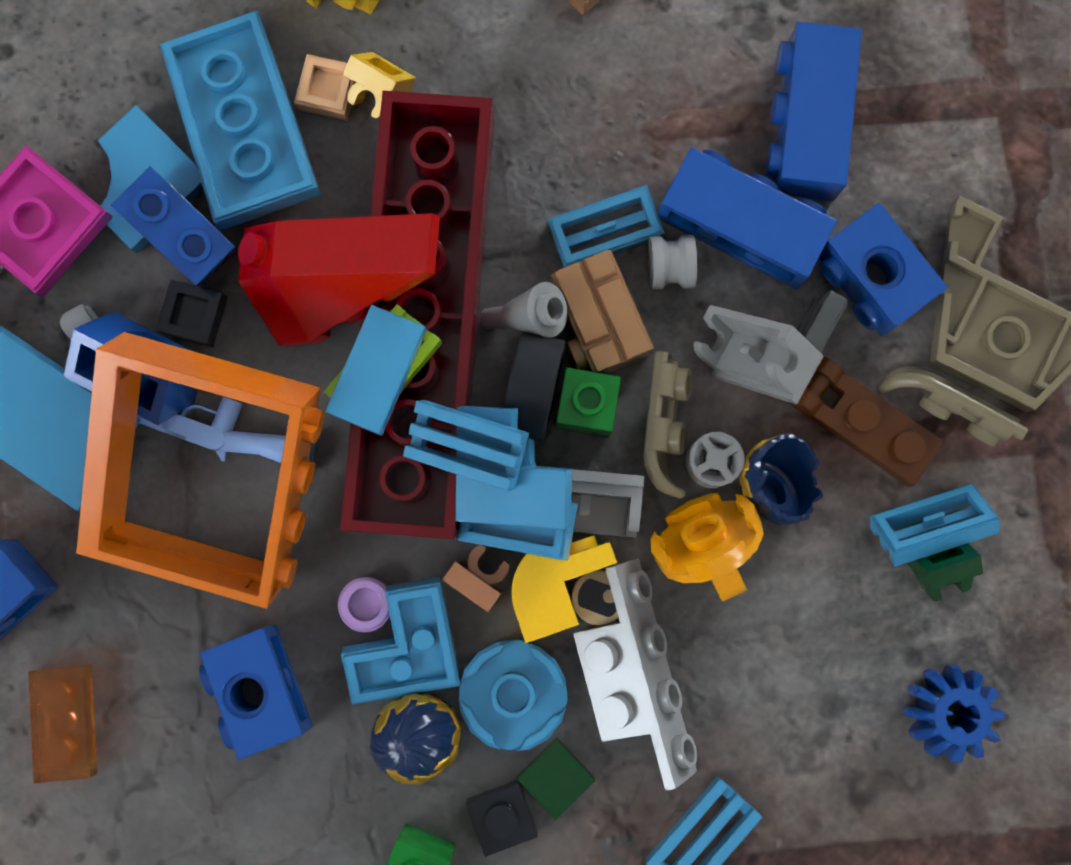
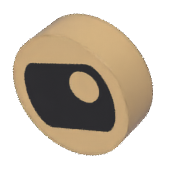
M596 570L582 575L576 581L572 590V604L578 616L589 624L599 626L607 625L617 620L619 617L606 571Z

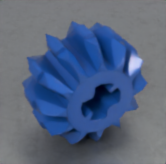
M946 664L942 675L933 669L923 671L927 687L923 688L915 684L908 686V692L918 698L917 705H907L902 708L905 716L917 719L908 730L911 738L917 741L925 740L924 751L933 757H938L944 753L947 760L953 763H962L965 752L975 758L985 757L981 740L986 739L994 743L1001 741L999 734L990 729L991 723L1007 718L1002 710L990 707L999 697L1000 693L994 687H982L983 675L981 673L968 670L963 674L960 667L954 664ZM952 703L959 704L960 711L951 712L948 708ZM953 713L958 715L954 723L946 720V715H953Z

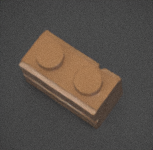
M605 250L584 259L580 263H574L551 274V283L560 289L567 304V324L574 339L567 341L566 345L576 369H587L590 372L610 374L651 356L654 346L611 250Z

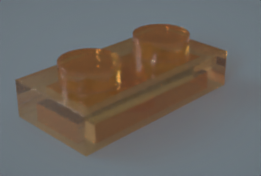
M92 664L41 668L28 671L34 783L87 779L96 775L97 756Z

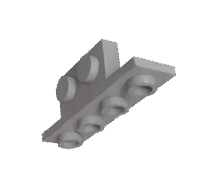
M639 558L605 568L619 621L586 628L573 633L601 741L650 734L665 790H672L679 787L698 772L696 768L697 750L693 738L687 734L681 713V691L677 682L671 677L666 658V636L663 629L656 622L651 604L652 585L648 575L642 570Z

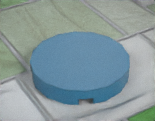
M522 639L496 641L480 650L464 669L459 687L460 713L470 732L487 746L500 750L501 748L515 751L530 750L548 740L562 723L568 701L566 678L557 660L540 645L532 642L525 643V640Z

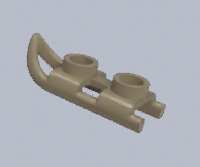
M655 351L643 452L644 467L650 481L659 491L671 497L683 498L685 491L676 486L668 473L667 456H674V454L682 455L685 450L687 439L685 422H676L677 406L680 401H689L691 397L693 374L689 368H679L678 361L668 360V352Z
M905 366L895 369L884 378L878 387V392L881 394L900 387L921 388L924 395L918 403L919 406L946 421L952 413L968 419L971 423L966 430L977 439L993 447H996L1001 439L1007 441L1011 436L1023 440L1028 432L1027 427L1019 424L1020 419L925 368Z

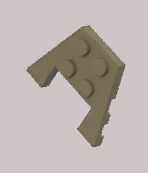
M959 196L952 202L948 212L940 275L948 289L938 295L929 364L1026 413L1034 411L1071 375V312L980 266L1004 217Z

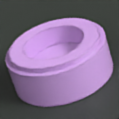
M361 577L349 582L341 591L338 599V612L342 621L349 628L358 632H371L384 626L390 620L385 595L387 584L375 577Z

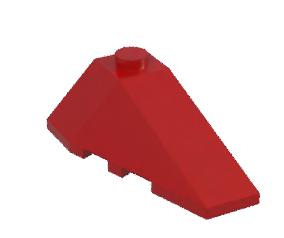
M427 213L287 220L244 228L243 238L238 248V258L240 261L239 283L278 345L290 347L319 344L330 338V330L340 323L353 324L363 318V310L379 300L390 302L435 275L440 216Z

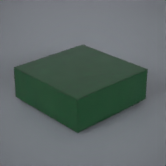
M556 737L517 775V780L556 820L595 782V777Z

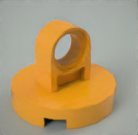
M711 493L689 500L672 510L665 517L668 527L661 533V536L654 532L651 537V553L660 570L668 579L683 584L704 583L712 580L721 601L724 602L748 591L737 568L745 564L758 550L764 533L761 519L754 504L744 495L735 494L736 501H722L719 493Z

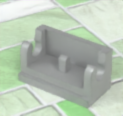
M710 305L703 319L709 328L716 331V342L710 348L705 343L695 341L693 347L696 355L713 369L711 375L718 380L797 405L823 355L792 325Z
M572 469L571 502L578 504L573 532L636 538L640 527L644 476Z

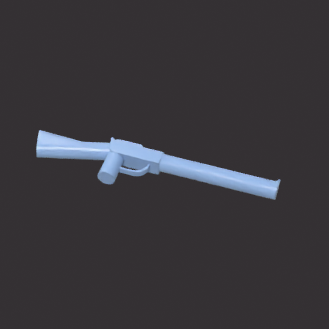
M222 397L217 412L203 406L192 405L187 407L181 415L176 414L160 425H156L137 415V418L141 420L139 424L216 451L222 462H226L227 452L258 454L278 463L282 461L286 435L233 431L243 404L226 397ZM194 409H202L216 414L211 426L186 418V415ZM311 443L308 460L314 461L315 444Z

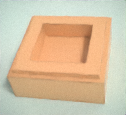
M307 54L294 100L296 108L300 111L348 121L352 106L348 102V92L356 82L343 75L347 63Z

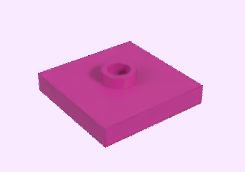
M25 145L0 174V265L35 294L44 297L113 216L35 151Z

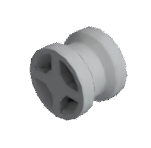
M693 234L681 235L675 241H665L661 236L649 237L648 272L651 290H663L667 284H679L683 289L695 288L697 282V249Z
M710 432L702 435L689 446L685 455V469L688 476L695 484L704 488H718L732 483L740 476L744 466V452L741 444L733 436L724 432Z

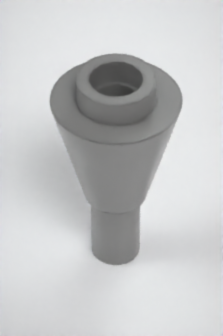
M541 282L508 301L503 306L483 309L480 314V322L485 329L508 327L552 338L557 336L566 324L567 304L557 286L550 282Z

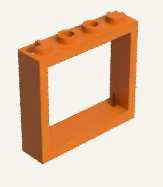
M127 332L121 333L98 347L95 354L76 554L268 609L282 587L290 588L297 570V559L291 558L293 543L296 544L299 541L306 522V511L299 510L302 494L305 495L308 492L315 473V462L308 460L311 443L315 444L324 424L325 411L318 409L321 387ZM142 373L289 415L264 561L125 521Z

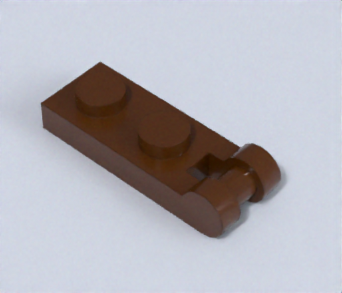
M823 356L798 404L788 402L799 412L907 487L915 486L944 444L943 440L853 379L837 363ZM828 387L840 395L831 408L820 399Z

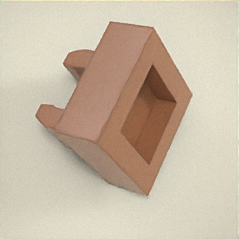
M478 545L469 554L468 566L461 561H455L442 580L486 612H489L503 593L493 584L502 581L507 576L510 564L504 561L494 574L484 573L479 567V560L487 547Z

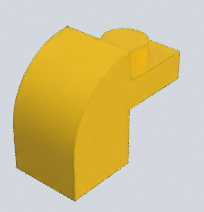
M595 535L571 543L569 560H559L532 554L524 556L514 574L512 603L525 643L579 625L565 581L616 564L617 561L610 542L598 545Z

